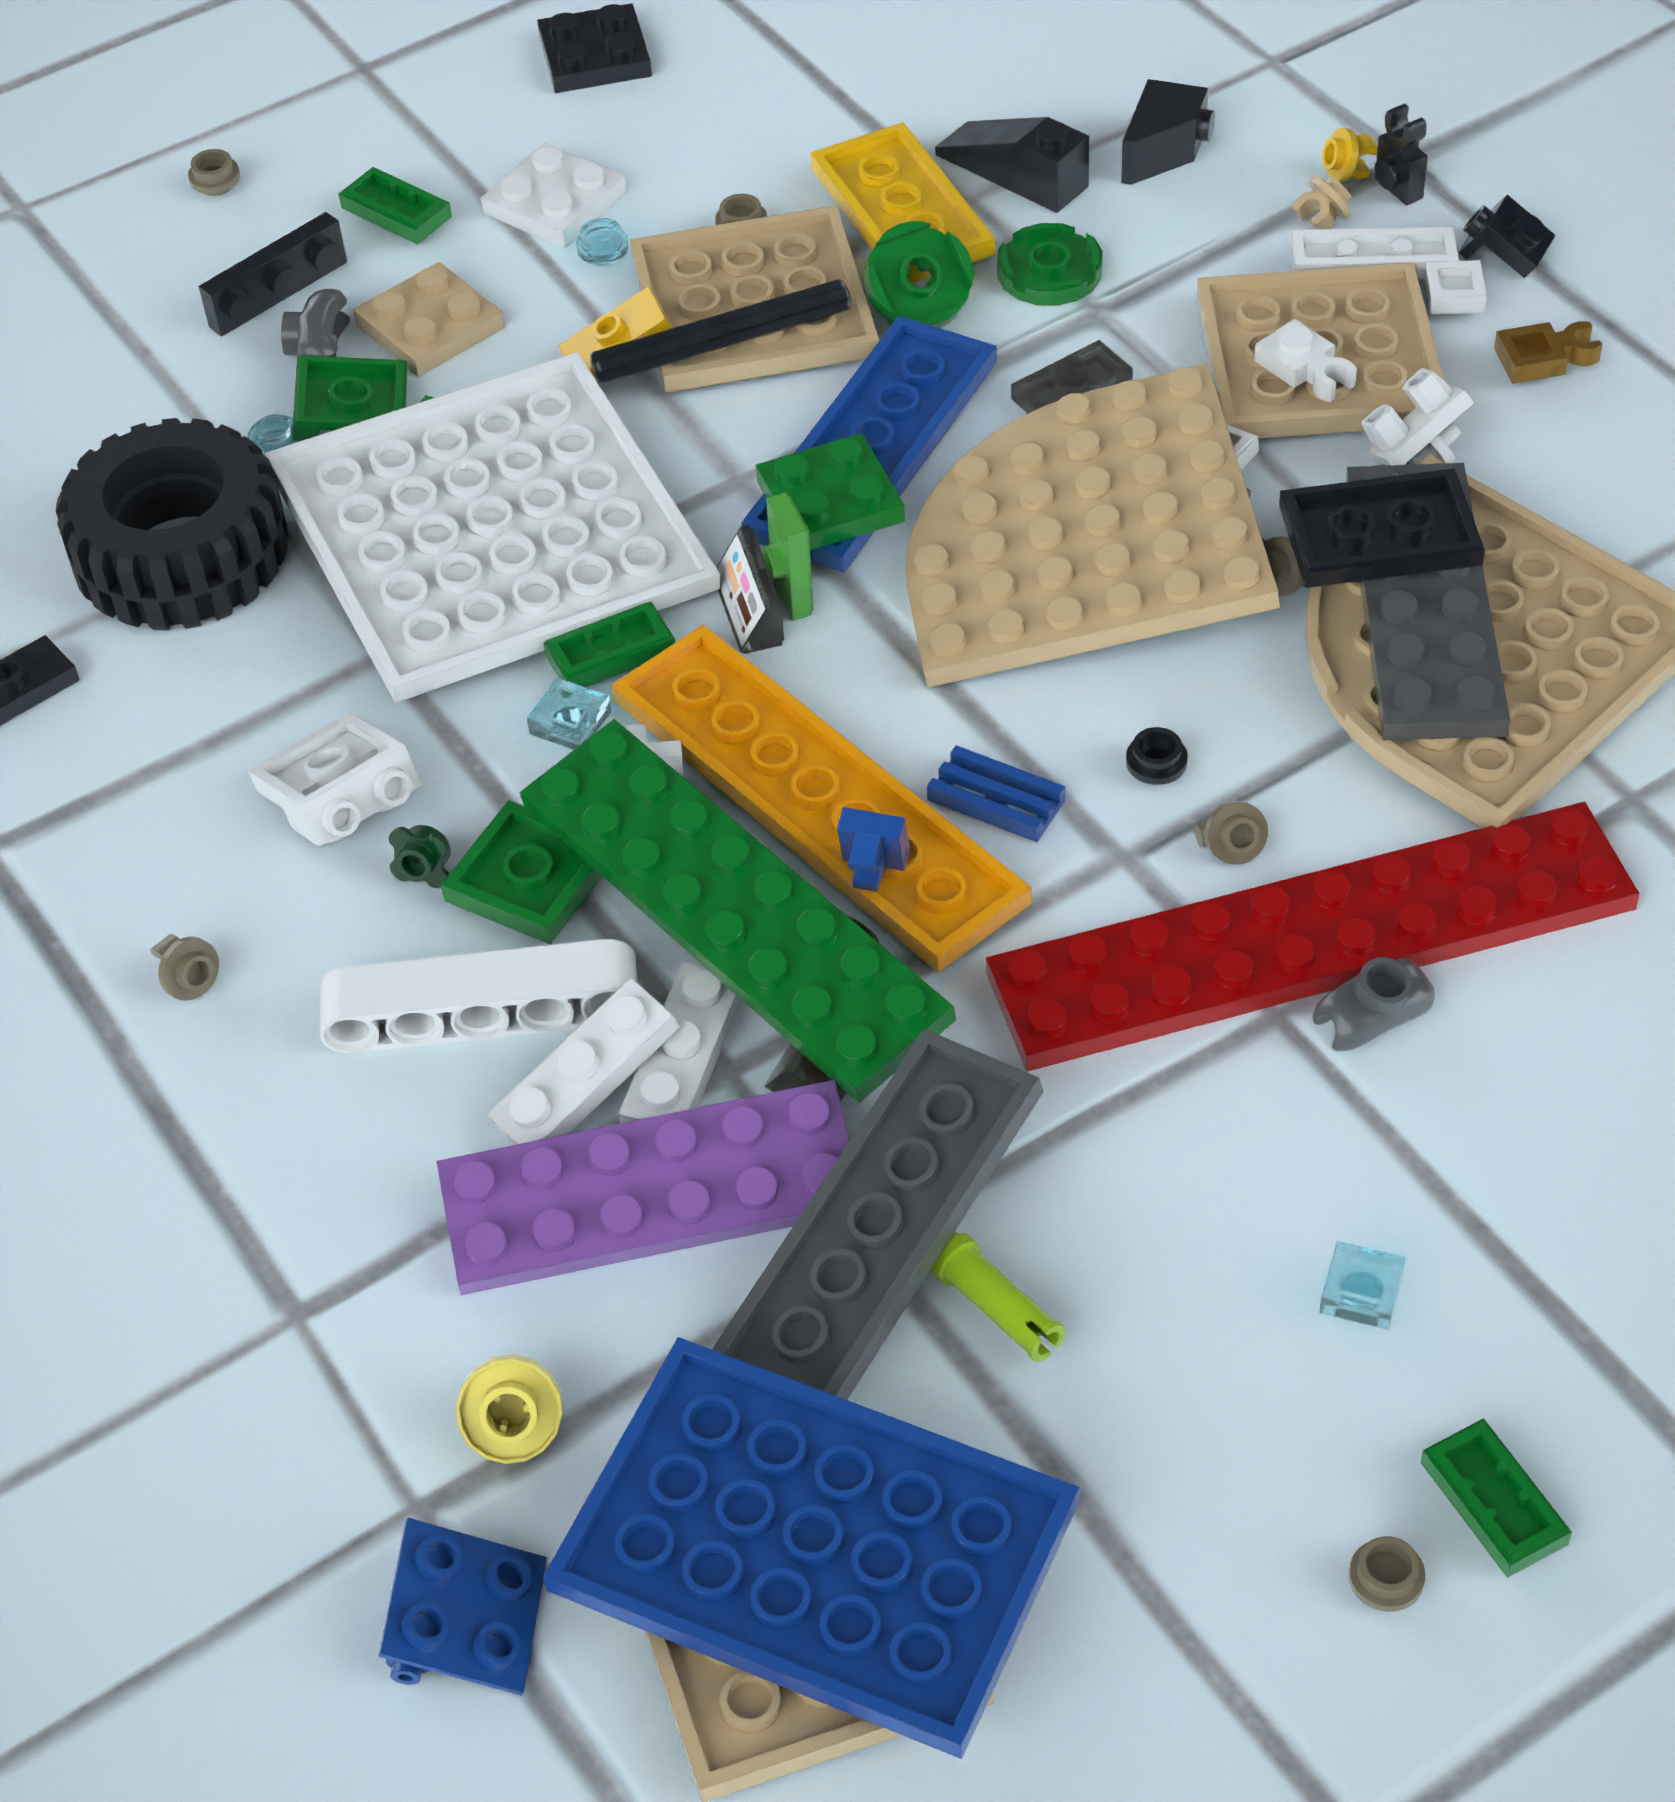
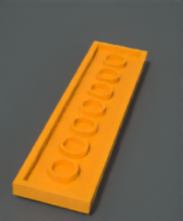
M704 624L612 684L614 702L639 723L646 724V728L661 741L681 740L682 759L936 972L942 971L1032 904V887ZM843 807L904 817L906 819L910 852L905 870L886 868L878 892L853 888L852 879L855 870L849 869V861H844L842 858L837 833V826Z

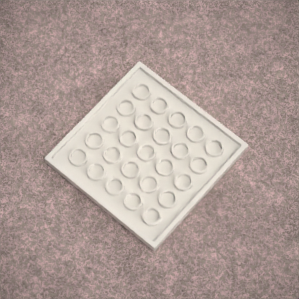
M578 352L265 453V457L269 459L274 470L278 490L395 703L543 652V642L644 603L651 601L656 610L659 611L720 589V572Z

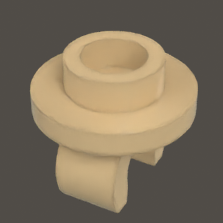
M1314 176L1309 181V186L1313 191L1302 194L1292 207L1302 221L1306 220L1312 212L1320 210L1310 220V223L1314 229H1331L1336 221V215L1346 220L1352 214L1351 209L1347 205L1352 197L1347 189L1334 177L1329 176L1324 181L1320 177Z

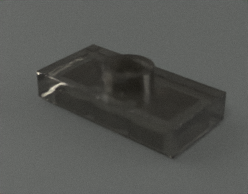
M1097 340L1011 384V399L1028 414L1038 408L1059 401L1068 394H1081L1133 380V368L1103 342Z

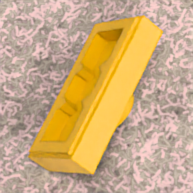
M648 286L610 312L603 314L596 321L558 346L563 356L578 352L595 378L590 362V354L593 351L673 327L658 298Z

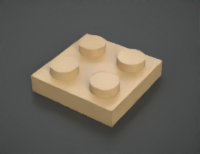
M440 262L421 270L416 275L353 309L356 326L397 360L407 361V368L417 377L505 328L502 311Z

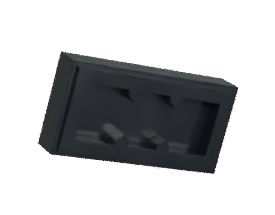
M46 635L0 660V725L80 680L75 665Z

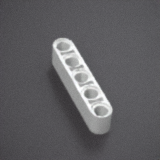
M599 939L337 968L325 974L321 980L320 1039L326 1047L333 1051L362 1053L576 1030L630 978L638 983L636 955L633 948L623 941Z

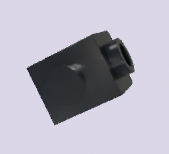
M1507 194L1491 210L1483 205L1469 219L1463 228V231L1469 236L1458 253L1467 260L1484 244L1525 278L1538 266L1556 235L1544 226L1536 216L1531 215Z

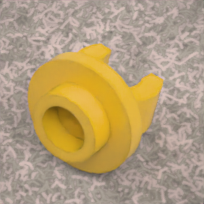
M1339 128L1324 144L1322 150L1323 166L1327 169L1329 176L1334 177L1340 182H1345L1350 177L1354 179L1367 178L1370 175V171L1364 160L1359 158L1365 154L1377 155L1378 144L1374 137L1369 134L1356 135L1350 128Z

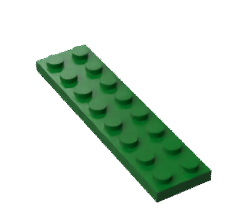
M612 719L519 792L523 805L529 812L831 1080H835V1083L857 1103L862 1102L896 1072L923 1029L940 1035L956 1021L954 1006L617 720Z

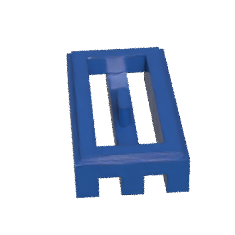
M955 745L950 752V762L944 761L938 769L939 778H932L927 785L928 801L1035 842L1039 841L1065 802V786ZM954 784L960 785V786L965 787V788H967V789H970V790H973V791L978 792V793H980V794H983V795H985V797L979 796V795H977V794H974V793H972V792L966 791V790H964V789H961V788L956 787V786H953V785H954ZM1008 804H1009V805H1012V806H1014V807L1020 808V809H1022V810H1025V811H1027V812L1033 813V814L1037 815V817H1034V816H1032V815H1029V814H1026V813L1021 812V811H1019V810H1016V809H1013V808H1011V807H1008Z

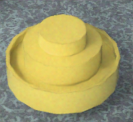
M516 1354L494 1356L476 1366L463 1382L456 1405L458 1429L468 1446L485 1459L504 1464L524 1462L543 1452L557 1435L563 1413L561 1389L551 1372L536 1360Z

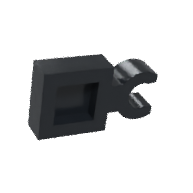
M1404 103L1388 110L1385 114L1387 133L1380 135L1378 138L1374 179L1407 206L1423 199L1428 155L1419 149V141L1424 139L1427 131L1426 120L1421 117L1408 122L1409 106Z

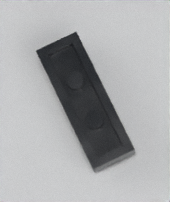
M324 212L199 285L209 328L222 337L347 263L339 220Z

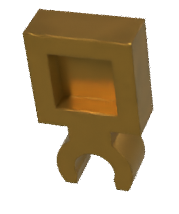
M1550 322L1496 331L1494 349L1511 383L1514 384L1566 375L1567 363L1577 366L1594 365L1600 361L1602 343L1600 340L1590 342L1591 322H1574L1568 325L1564 331L1555 332Z

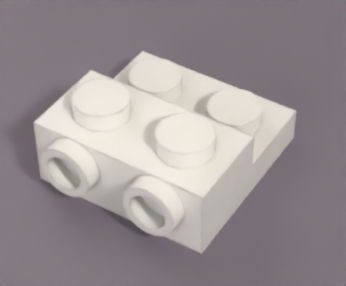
M350 712L248 771L257 792L282 807L292 829L317 846L335 842L351 835L356 831L361 821L376 812H385L403 804L413 790L422 786L405 744Z

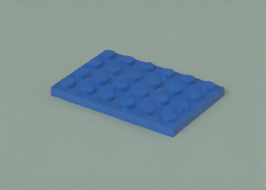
M677 1337L543 1575L546 1591L962 1759L1080 1502V1487Z

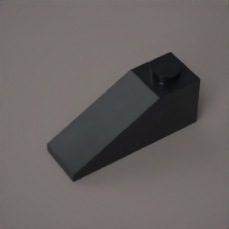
M1050 117L967 121L935 147L936 156L1056 213L1089 187L1090 136Z

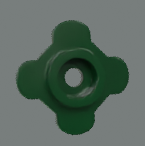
M416 825L410 829L406 827L395 828L389 835V843L394 847V860L390 864L391 873L400 881H425L433 888H441V884L449 875V872L444 868L451 854L450 845L446 837L437 829L427 825Z

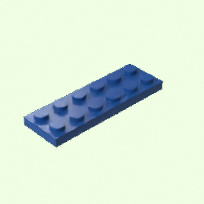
M898 316L794 453L862 433L898 495L901 496L997 363V346ZM762 494L741 522L743 539L762 546L769 545L767 500L764 494ZM874 531L811 550V562L845 573Z

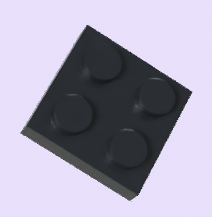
M633 3L625 5L610 4L600 9L573 14L559 13L549 18L537 20L539 38L555 93L652 77L650 57Z

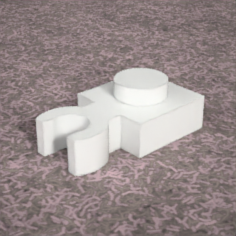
M1293 319L1255 344L1254 361L1293 388L1304 381L1309 382L1313 385V393L1323 401L1332 402L1335 400V381L1342 383L1349 389L1353 388L1356 382V366L1347 359L1334 357L1335 345L1296 319Z

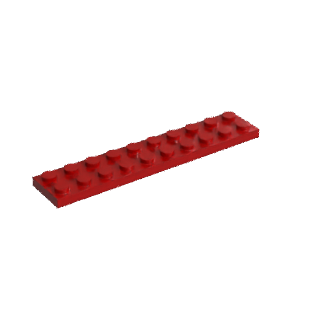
M1584 801L1511 820L1508 824L1498 828L1493 825L989 956L986 957V975L1026 1072L1332 991L1347 980L1358 975L1362 967L1374 958L1408 959L1415 962L1418 967L1633 911L1636 910L1640 893Z

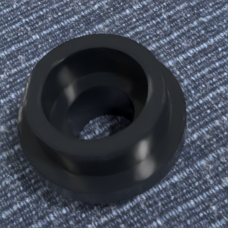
M1162 727L1147 728L1139 732L1127 748V769L1134 778L1141 782L1152 785L1168 784L1180 778L1187 768V750L1180 737L1169 729Z

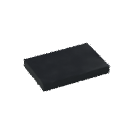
M1455 468L1280 490L1279 508L1305 588L1483 565L1485 549Z

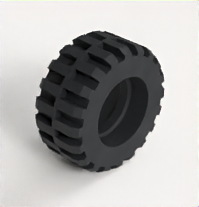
M178 418L162 419V424L147 427L145 422L131 426V432L122 436H118L115 433L102 440L101 448L97 451L89 449L79 459L77 463L78 470H70L61 487L62 491L57 498V525L79 590L86 599L92 601L96 609L111 618L117 615L120 622L138 628L142 623H147L153 630H170V625L183 624L185 629L199 627L202 620L215 617L218 621L232 615V608L239 604L246 607L258 597L260 593L259 587L267 588L278 573V566H281L287 553L288 544L286 539L289 534L274 470L269 459L263 455L262 449L246 436L241 437V433L223 424L218 428H214L211 422L193 418L191 423H181ZM183 517H198L177 527L149 530L169 520Z

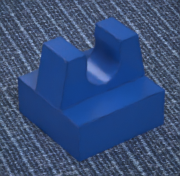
M843 807L837 826V833L842 858L844 861H849V869L855 870L852 879L853 888L878 892L886 868L905 870L910 852L906 819L904 817Z

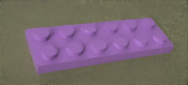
M835 1080L436 1161L461 1295L793 1227L850 1141Z

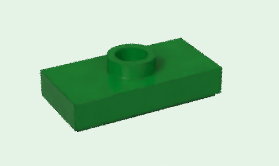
M375 167L370 168L338 193L342 209L417 245L452 218L450 202Z
M650 601L546 640L543 644L547 660L569 694L639 667L673 645L675 638Z
M1484 1418L1423 1450L1421 1457L1422 1466L1507 1578L1569 1545L1572 1531Z

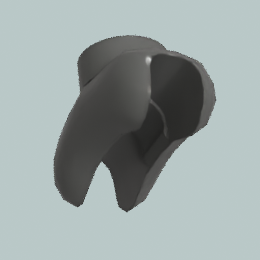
M322 289L316 291L308 297L302 312H284L281 323V342L284 355L336 357L338 339L350 323V317L340 311L347 303V298L340 290Z
M1374 958L1362 967L1358 975L1347 980L1324 996L1317 1003L1312 1019L1315 1025L1324 1024L1332 1019L1335 1024L1332 1049L1335 1051L1352 1050L1395 1027L1425 1014L1432 1007L1436 994L1434 986L1415 962L1408 959Z

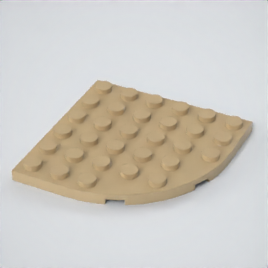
M1208 363L1180 368L1172 372L1138 380H1128L1081 394H1068L1059 401L1038 408L992 433L958 460L935 486L922 506L913 526L907 548V590L927 688L1280 608L1278 589Z
M1429 454L1419 464L1445 462ZM1466 475L1474 521L1485 549L1483 571L1510 716L1508 736L1382 740L1360 581L1310 587L1305 623L1306 654L1312 677L1321 698L1335 720L1352 740L1393 773L1481 828L1492 825L1498 828L1508 824L1511 820L1524 816L1675 674V591Z

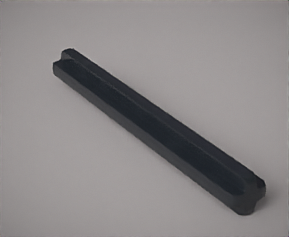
M836 279L593 351L590 354L591 368L599 383L614 381L848 311L851 307L850 292L843 280Z

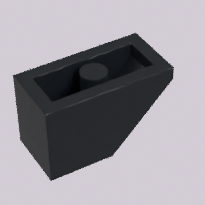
M1152 79L1147 80L1122 140L1121 183L1132 185L1195 160L1201 142L1210 141L1214 128L1215 111L1207 109L1208 88Z

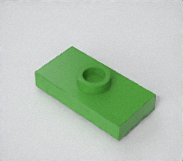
M785 492L766 498L769 545L763 546L762 553L767 572L772 579V584L792 621L811 616L813 611L810 541L807 525L793 500Z

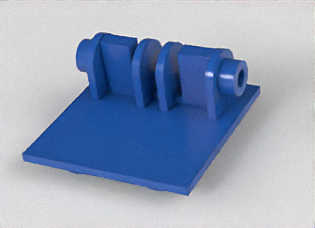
M407 1518L378 1657L385 1658L386 1664L392 1668L391 1679L401 1684L413 1685L420 1682L422 1673L433 1671L522 1696L525 1689L547 1557Z

